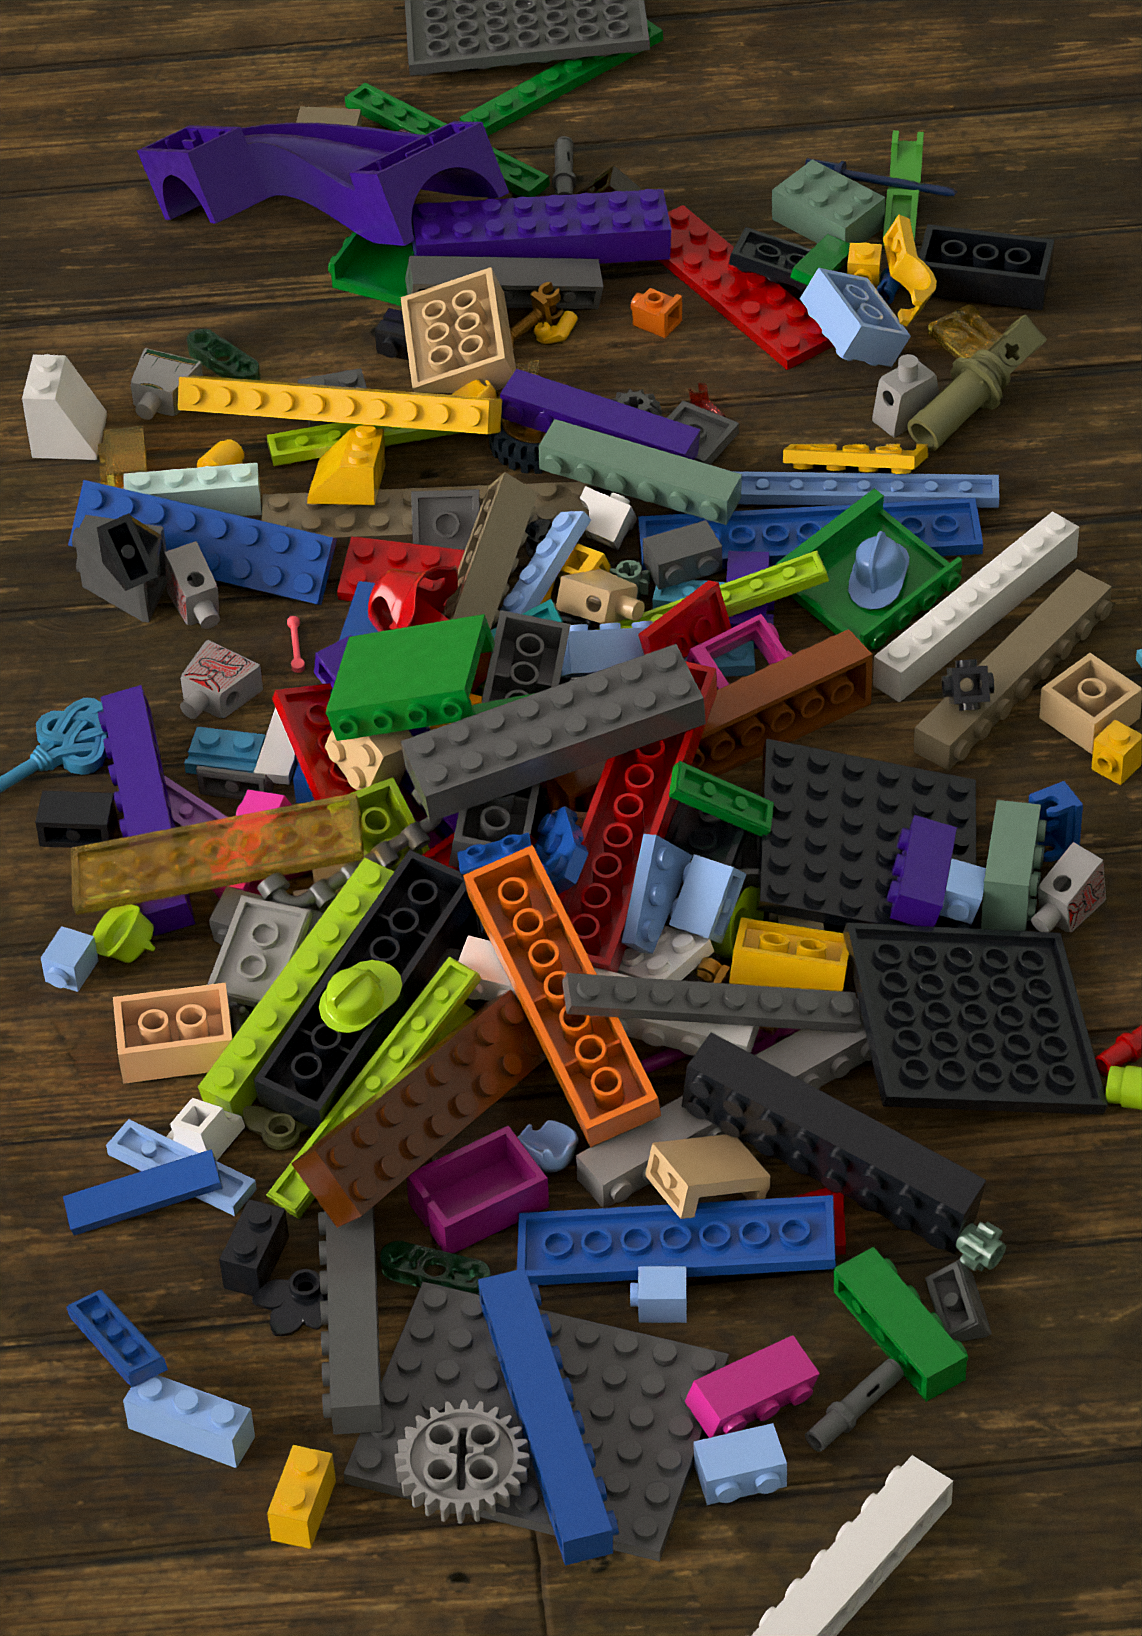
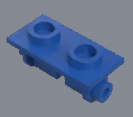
M529 832L521 835H508L502 840L485 845H472L466 850L457 852L461 875L531 846Z

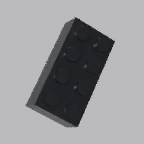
M928 224L919 258L931 269L937 281L936 290L931 297L1043 310L1053 269L1054 239Z

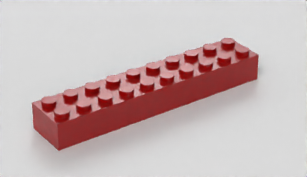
M685 661L704 698L705 720L707 723L717 695L716 668ZM706 724L609 758L605 763L581 828L584 837L581 844L587 847V858L576 885L558 894L590 962L595 968L615 973L619 970L627 947L622 944V938L643 834L657 835L663 839L665 838L678 804V800L669 797L673 766L679 761L690 766L692 765Z

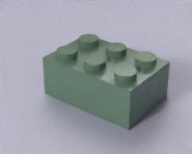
M812 159L772 190V220L817 244L827 234L848 243H864L884 228L885 197Z
M997 800L984 878L981 929L1026 931L1027 921H1031V918L1036 914L1037 899H1031V896L1036 897L1038 894L1041 872H1035V869L1043 867L1045 845H1038V842L1045 841L1047 820H1040V804Z

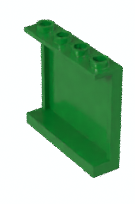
M353 231L350 237H346L337 255L332 256L330 259L328 272L331 274L332 288L402 306L401 297L407 295L405 276L409 256H414L412 242L405 246L378 244L363 238Z
M875 488L776 563L777 565L818 551L829 581L789 596L836 635L849 629L869 651L880 648L887 640V637L897 629H904L915 615L922 610H928L944 592H950L955 589L961 581L962 559L959 556L949 563L883 509L884 495ZM879 531H883L887 537L907 550L910 557L909 566L898 597L888 606L881 609L868 610L859 607L852 601L848 592L849 579L856 558V550L860 544L868 538L877 536Z
M485 614L349 637L326 709V715L336 740L341 741L453 723L476 715L469 696L481 653L493 652L495 646Z

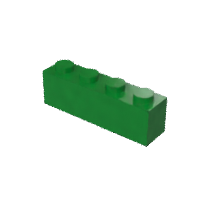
M872 1247L834 1268V1293L888 1358L893 1359L901 1366L904 1377L925 1402L966 1380L968 1361L966 1349L960 1341L953 1340L944 1330L939 1316L934 1312L930 1313L921 1303L915 1288L911 1285H906L902 1281L890 1259H884Z

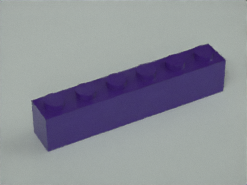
M516 369L500 393V399H502V419L547 433L554 419L688 459L695 460L698 455L700 429L523 370Z

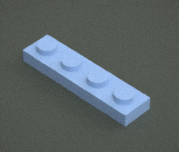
M584 511L560 512L554 518L550 530L543 541L538 544L534 556L527 567L520 573L518 582L511 593L504 599L500 610L523 614L540 605L591 521Z
M130 1119L126 1121L106 1145L109 1156L140 1171L198 1154V1152ZM216 1161L223 1188L197 1196L196 1198L235 1216L257 1190L256 1181Z

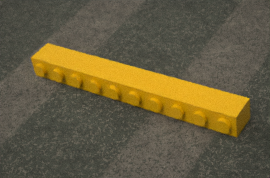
M195 375L179 377L178 410L477 434L501 432L502 399Z

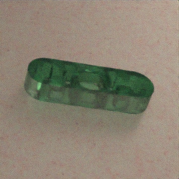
M197 329L188 334L187 346L189 355L195 360L201 361V364L222 378L261 379L259 363L211 330ZM222 356L231 357V359L226 361L216 360L217 358Z
M404 1241L390 1242L380 1252L381 1270L386 1278L420 1288L422 1283L426 1282L479 1295L478 1279H475L473 1283H468L467 1281H470L473 1276H478L479 1279L491 1276L489 1267L483 1261ZM399 1258H404V1259H405V1260H400L399 1263H398V1265H397V1264H392V1262H397V1260H398ZM434 1264H439L446 1268V1271L440 1276H430L425 1273L426 1268Z

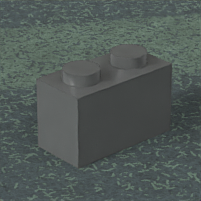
M707 520L643 538V564L650 571V576L660 590L721 572L722 545Z

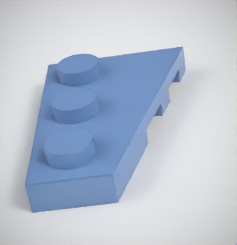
M643 834L622 938V944L639 953L653 954L672 908V903L683 881L684 869L692 859V855L657 835Z

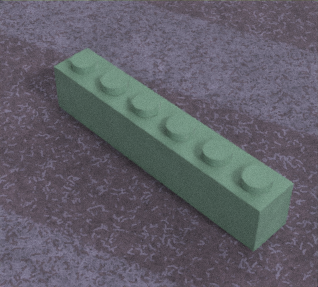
M554 419L539 444L540 470L698 516L709 521L727 525L741 499L742 474Z

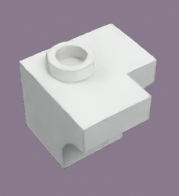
M585 486L580 500L583 506L589 510L591 521L584 532L588 538L618 550L625 535L629 530H632L637 520L632 507L629 505L630 501L619 494L611 493L609 497Z
M192 1098L170 1123L172 1130L166 1137L198 1153L212 1149L217 1161L245 1128L242 1116L224 1111L222 1107Z

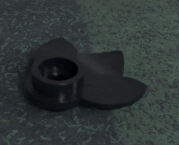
M298 1270L292 1274L289 1280H272L261 1287L252 1299L254 1305L272 1311L270 1327L274 1336L292 1335L299 1331L304 1324L316 1330L323 1326L321 1323L320 1301L326 1300L324 1298L325 1295H321L320 1276L313 1270Z

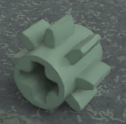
M626 560L620 562L616 569L610 568L611 574L637 585V600L642 597V594L648 595L650 571H642L639 562Z
M988 1221L986 1224L979 1222L978 1226L973 1223L966 1226L956 1243V1248L963 1253L960 1261L973 1271L976 1269L982 1271L984 1267L989 1270L993 1269L1000 1262L1006 1250V1245L999 1240L1003 1231Z

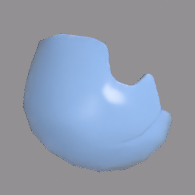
M553 1120L546 1121L539 1130H532V1125L528 1124L517 1137L544 1173L558 1172L566 1168L574 1157L579 1141L577 1133L573 1129Z

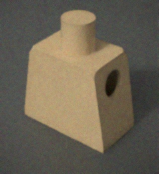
M602 569L561 576L556 603L557 610L601 624L614 623L627 618L638 621L644 613V603L636 599L638 588L632 582Z

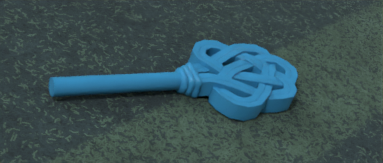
M82 698L70 704L64 711H50L42 715L36 722L37 741L40 745H37L36 749L33 750L30 759L0 776V793L37 770L40 772L54 770L55 767L61 764L69 772L80 775L94 773L101 768L107 757L103 739L108 738V732L103 733L98 718V712L103 711L102 702L95 698Z

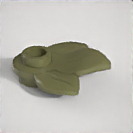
M246 1106L243 1109V1120L246 1127L250 1131L262 1135L264 1143L272 1149L284 1150L294 1146L300 1138V1133L311 1128L294 1120L288 1114L279 1113L266 1106Z

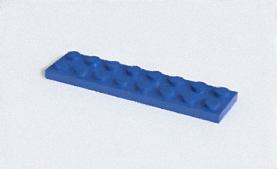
M83 480L68 543L69 546L73 547V532L76 527H80L85 515L117 519L129 513L130 516L143 524L164 527L167 551L197 541L216 581L322 605L337 542L336 538Z
M833 1195L704 1202L697 1204L695 1217L680 1219L670 1205L519 1213L517 1270L525 1268L530 1283L554 1285L638 1280L639 1266H686V1277L834 1269L836 1267Z

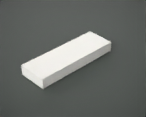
M275 707L254 773L267 775L273 783L290 785L298 759Z

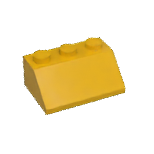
M361 425L351 428L321 456L308 493L307 504L375 505L385 469L384 429H376L372 425Z
M741 917L733 950L729 984L844 991L849 959L844 935L838 932Z

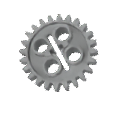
M462 1400L460 1409L454 1410L451 1403L447 1401L445 1402V1412L439 1413L437 1409L430 1407V1419L427 1420L417 1415L415 1417L416 1428L405 1427L406 1439L398 1440L399 1453L395 1454L397 1481L402 1483L403 1495H411L414 1508L422 1504L425 1505L426 1516H430L436 1510H440L441 1521L445 1522L450 1514L453 1513L456 1514L458 1523H463L465 1514L471 1513L475 1521L478 1522L480 1521V1511L486 1510L490 1515L495 1516L496 1503L508 1508L510 1506L509 1494L520 1496V1483L527 1482V1469L530 1468L528 1441L523 1439L521 1426L513 1427L511 1415L500 1419L499 1407H494L486 1413L484 1412L482 1401L473 1410L468 1408L466 1400ZM466 1432L465 1489L458 1490L460 1434ZM486 1477L487 1479L480 1480L478 1478Z

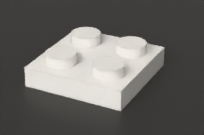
M664 925L653 954L639 953L632 948L626 949L617 973L636 978L681 981L701 963L704 957H709L714 952L710 939Z

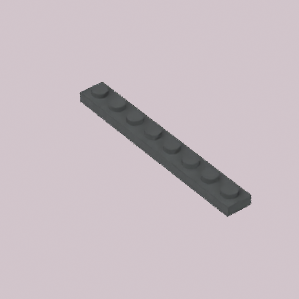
M566 973L562 980L566 1012L573 1015L854 1033L861 1026L855 992Z

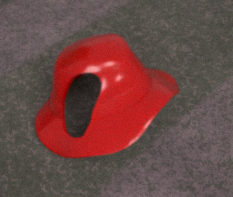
M457 566L432 567L423 573L391 568L378 579L371 591L368 602V618L378 632L392 630L389 626L393 621H395L397 629L409 627L415 616L416 595L438 611L445 601L457 590ZM423 578L430 580L444 578L442 584L434 589L419 584Z

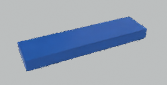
M212 1149L63 1196L70 1230L75 1236L222 1189L223 1186L215 1155Z
M102 1289L66 1307L71 1320L131 1388L168 1370L164 1357Z

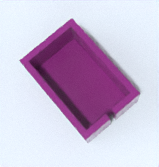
M509 1126L416 1169L406 1178L410 1206L425 1227L429 1226L430 1234L446 1256L454 1254L519 1222V1213L540 1212L549 1207L548 1178Z

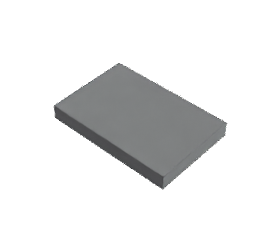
M241 895L207 985L226 982L229 1002L256 1007L303 943L313 918L311 910Z

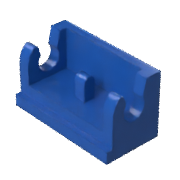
M1062 781L1029 794V803L1041 805L1040 820H1047L1045 841L1038 842V845L1054 848V850L1044 853L1043 861L1052 862L1060 859L1073 842L1080 846L1083 804L1066 782Z

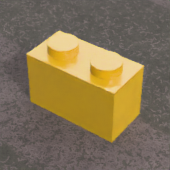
M296 1445L292 1446L267 1512L271 1541L308 1549L312 1548L336 1483L332 1453Z

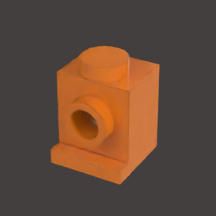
M649 288L644 294L637 293L632 299L633 325L666 338L683 321L682 296L679 294L672 297Z

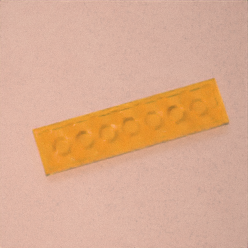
M357 793L72 847L73 908L76 915L266 879L277 872L287 875L363 860L360 802Z

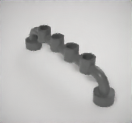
M414 789L412 795L417 801V803L422 807L423 805L421 803V800L417 794L416 789ZM427 816L420 822L410 824L396 837L379 843L370 853L358 860L355 859L348 862L339 872L327 879L317 881L308 891L301 895L292 896L286 892L290 883L282 872H277L267 877L258 885L257 889L264 900L267 901L275 900L277 903L304 909L316 903L320 910L330 906L337 896L335 891L346 884L364 857L390 869L400 861L397 855L399 851L409 846L412 851L417 852L428 845L431 839L427 834L432 832L441 823L442 818L430 822Z

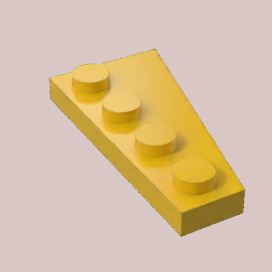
M790 444L783 450V463H791L795 469H811L813 465H826V470L842 471L846 469V466L858 467L860 472H877L878 468H891V473L909 474L911 469H915L928 458V444H916L915 450H902L900 444H886V446L876 447L875 450H869V446L866 444L845 445L843 450H837L836 444Z

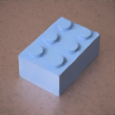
M818 268L800 298L808 309L809 316L816 320L821 327L822 334L835 346L836 353L847 361L854 359L864 361L872 366L879 364L892 367L911 337L905 327L899 324V319L868 278Z

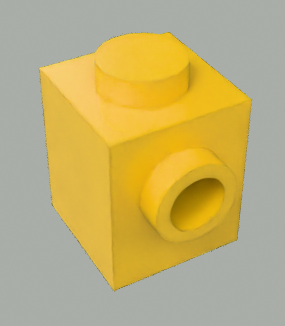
M850 243L847 274L868 278L877 289L881 279L882 244Z
M1114 720L1094 739L1091 769L1113 782L1122 785L1142 765V734L1123 723Z

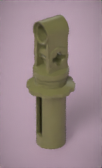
M1026 314L1011 324L989 349L978 350L971 358L960 357L952 363L953 368L950 372L953 380L907 424L909 434L917 444H928V451H936L978 408L993 410L1000 405V399L1003 397L1002 390L1011 380L1010 374L1047 340Z

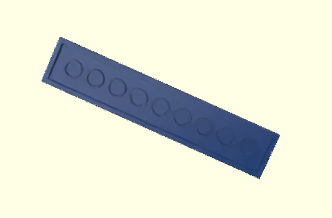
M976 498L883 503V509L939 555L983 554V539ZM851 505L734 511L727 525L709 520L707 522L722 545V569H727L728 551L769 552V566H775L778 561ZM691 514L638 516L642 571L647 570L643 564V538L698 523L706 519Z

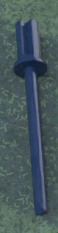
M807 158L805 165H806L808 162H810L812 159ZM813 159L855 181L907 190H919L941 196L951 197L957 193V190L950 187L926 183L920 184L910 180L847 170L845 161L833 163Z

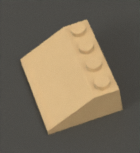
M491 267L401 297L411 382L414 392L454 393L476 379L485 386H487L485 380H488L496 391L505 387L515 372L516 366L505 294Z

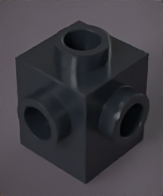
M977 659L955 661L956 668H947V676H942L943 697H949V704H959V711L980 709V702H990V694H994L993 673L988 672V666H977ZM963 678H968L972 682V687L967 692L962 691L960 688V681Z

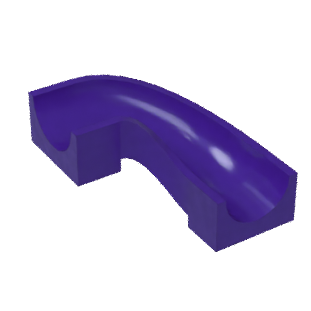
M453 121L426 135L327 123H275L243 128L189 125L137 150L165 220L174 219L202 205L210 223L216 224L269 197L285 195L297 198L318 208L373 243L405 246L415 241L411 221L412 209L420 189L460 196L500 198L509 193L482 122Z

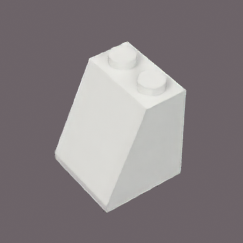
M33 355L22 396L32 458L97 460L107 419V411L65 355Z

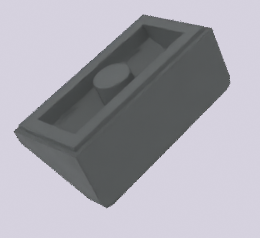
M198 765L196 768L199 794L243 800L247 790L272 793L274 789L273 781L264 774Z
M960 1260L925 1277L935 1312L941 1319L944 1330L953 1340L961 1342L984 1338L992 1334L973 1273Z

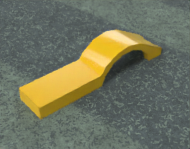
M898 215L883 237L890 277L900 282L909 291L912 304L915 305L914 308L900 309L898 312L899 324L907 327L921 312L936 290L937 281L931 269L917 256L910 219Z

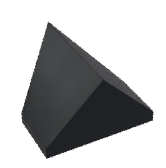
M129 513L97 527L102 563L125 591L158 577L157 569L163 539L161 534L133 518Z

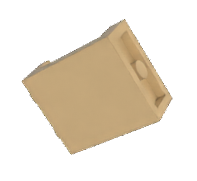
M727 1134L652 1143L645 1174L680 1219L695 1217L700 1197L742 1192L748 1200L765 1199L766 1193L770 1188L771 1177L738 1137H731Z

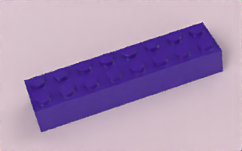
M663 189L474 201L458 200L441 203L426 202L414 204L412 209L411 221L415 241L412 242L414 256L599 259V264L670 259L671 225Z

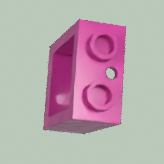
M759 614L691 648L686 661L716 668L717 687L720 689L729 685L713 659L751 640L755 642L769 665L793 654L790 651H786L780 643L779 635L774 625L767 623L763 615Z

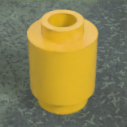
M234 440L219 441L198 460L197 468L241 464L244 459V451Z

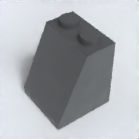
M85 515L80 527L75 528L72 536V545L76 548L78 556L76 570L80 572L82 587L142 622L149 623L166 587L164 552L167 549L164 527L145 524L163 536L157 569L158 577L125 591L102 563L97 527L114 519Z

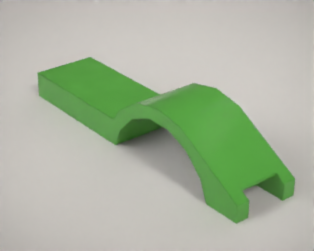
M893 130L890 177L915 181L921 184L924 132H918L917 141H899V131ZM889 186L887 189L883 237L897 216L902 215L910 219L915 242L919 190H907Z

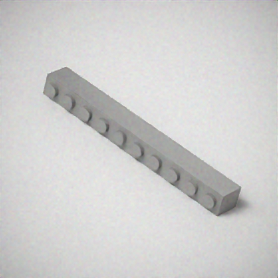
M858 998L857 1004L861 1026L856 1033L801 1029L755 1056L816 1089H819L835 1078L845 1076L854 1067L865 1061L872 1060ZM681 1096L660 1108V1117L576 1155L577 1180L602 1208H607L616 1202L619 1203L626 1200L632 1193L644 1186L652 1184L645 1176L652 1143L723 1135L726 1133L706 1119H698L692 1116L687 1109L681 1106L683 1098Z

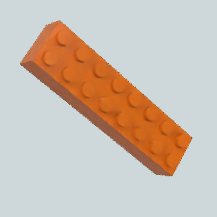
M533 845L463 875L468 896L590 1148L660 1117L661 1111L658 1097L619 1018L573 1015L566 1012L562 980L566 973L597 974Z

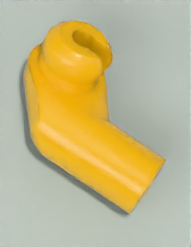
M565 311L557 325L550 326L548 322H544V324L542 322L538 323L534 328L536 340L544 345L565 341L578 321L577 315L571 311Z

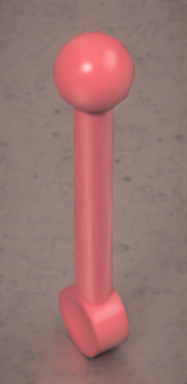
M290 616L287 619V625L291 628L294 659L291 661V669L295 673H300L305 670V662L300 656L298 637L300 620L297 616Z

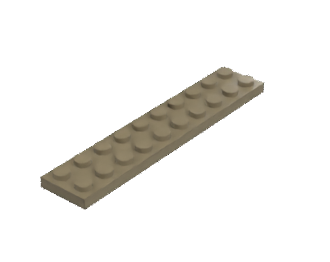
M580 481L525 484L538 492L534 504L537 510L529 523L539 519L553 522L560 512L584 511L589 516V510L583 506L580 496L585 486L597 491V487ZM489 485L379 489L375 505L307 504L308 493L263 494L262 521L336 538L335 547H349L351 536L413 544L411 491L479 489L481 507ZM584 532L581 537H587L586 533Z

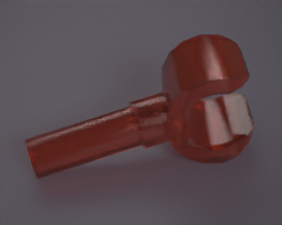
M698 383L699 392L688 389L690 404L705 408L726 418V415L709 400L708 386L705 383Z

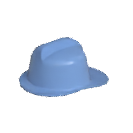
M879 531L877 536L868 538L860 544L856 550V558L849 579L848 592L852 601L859 607L868 610L881 609L888 606L898 597L909 566L910 557L907 550L887 537L883 531Z

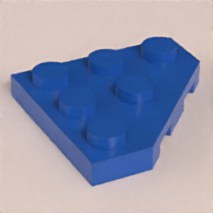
M566 806L552 814L547 813L542 818L537 828V832L540 835L536 844L533 845L557 895L576 885L588 855L587 847L581 844L584 840L581 827L575 824L578 820L577 813Z

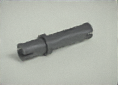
M567 136L559 137L557 142L555 141L554 143L555 173L552 176V186L555 189V195H573V189L576 186V176L573 173L574 142Z
M893 1359L885 1360L840 1402H833L827 1408V1414L805 1433V1439L814 1450L821 1452L843 1432L849 1433L856 1426V1420L904 1377L901 1366Z

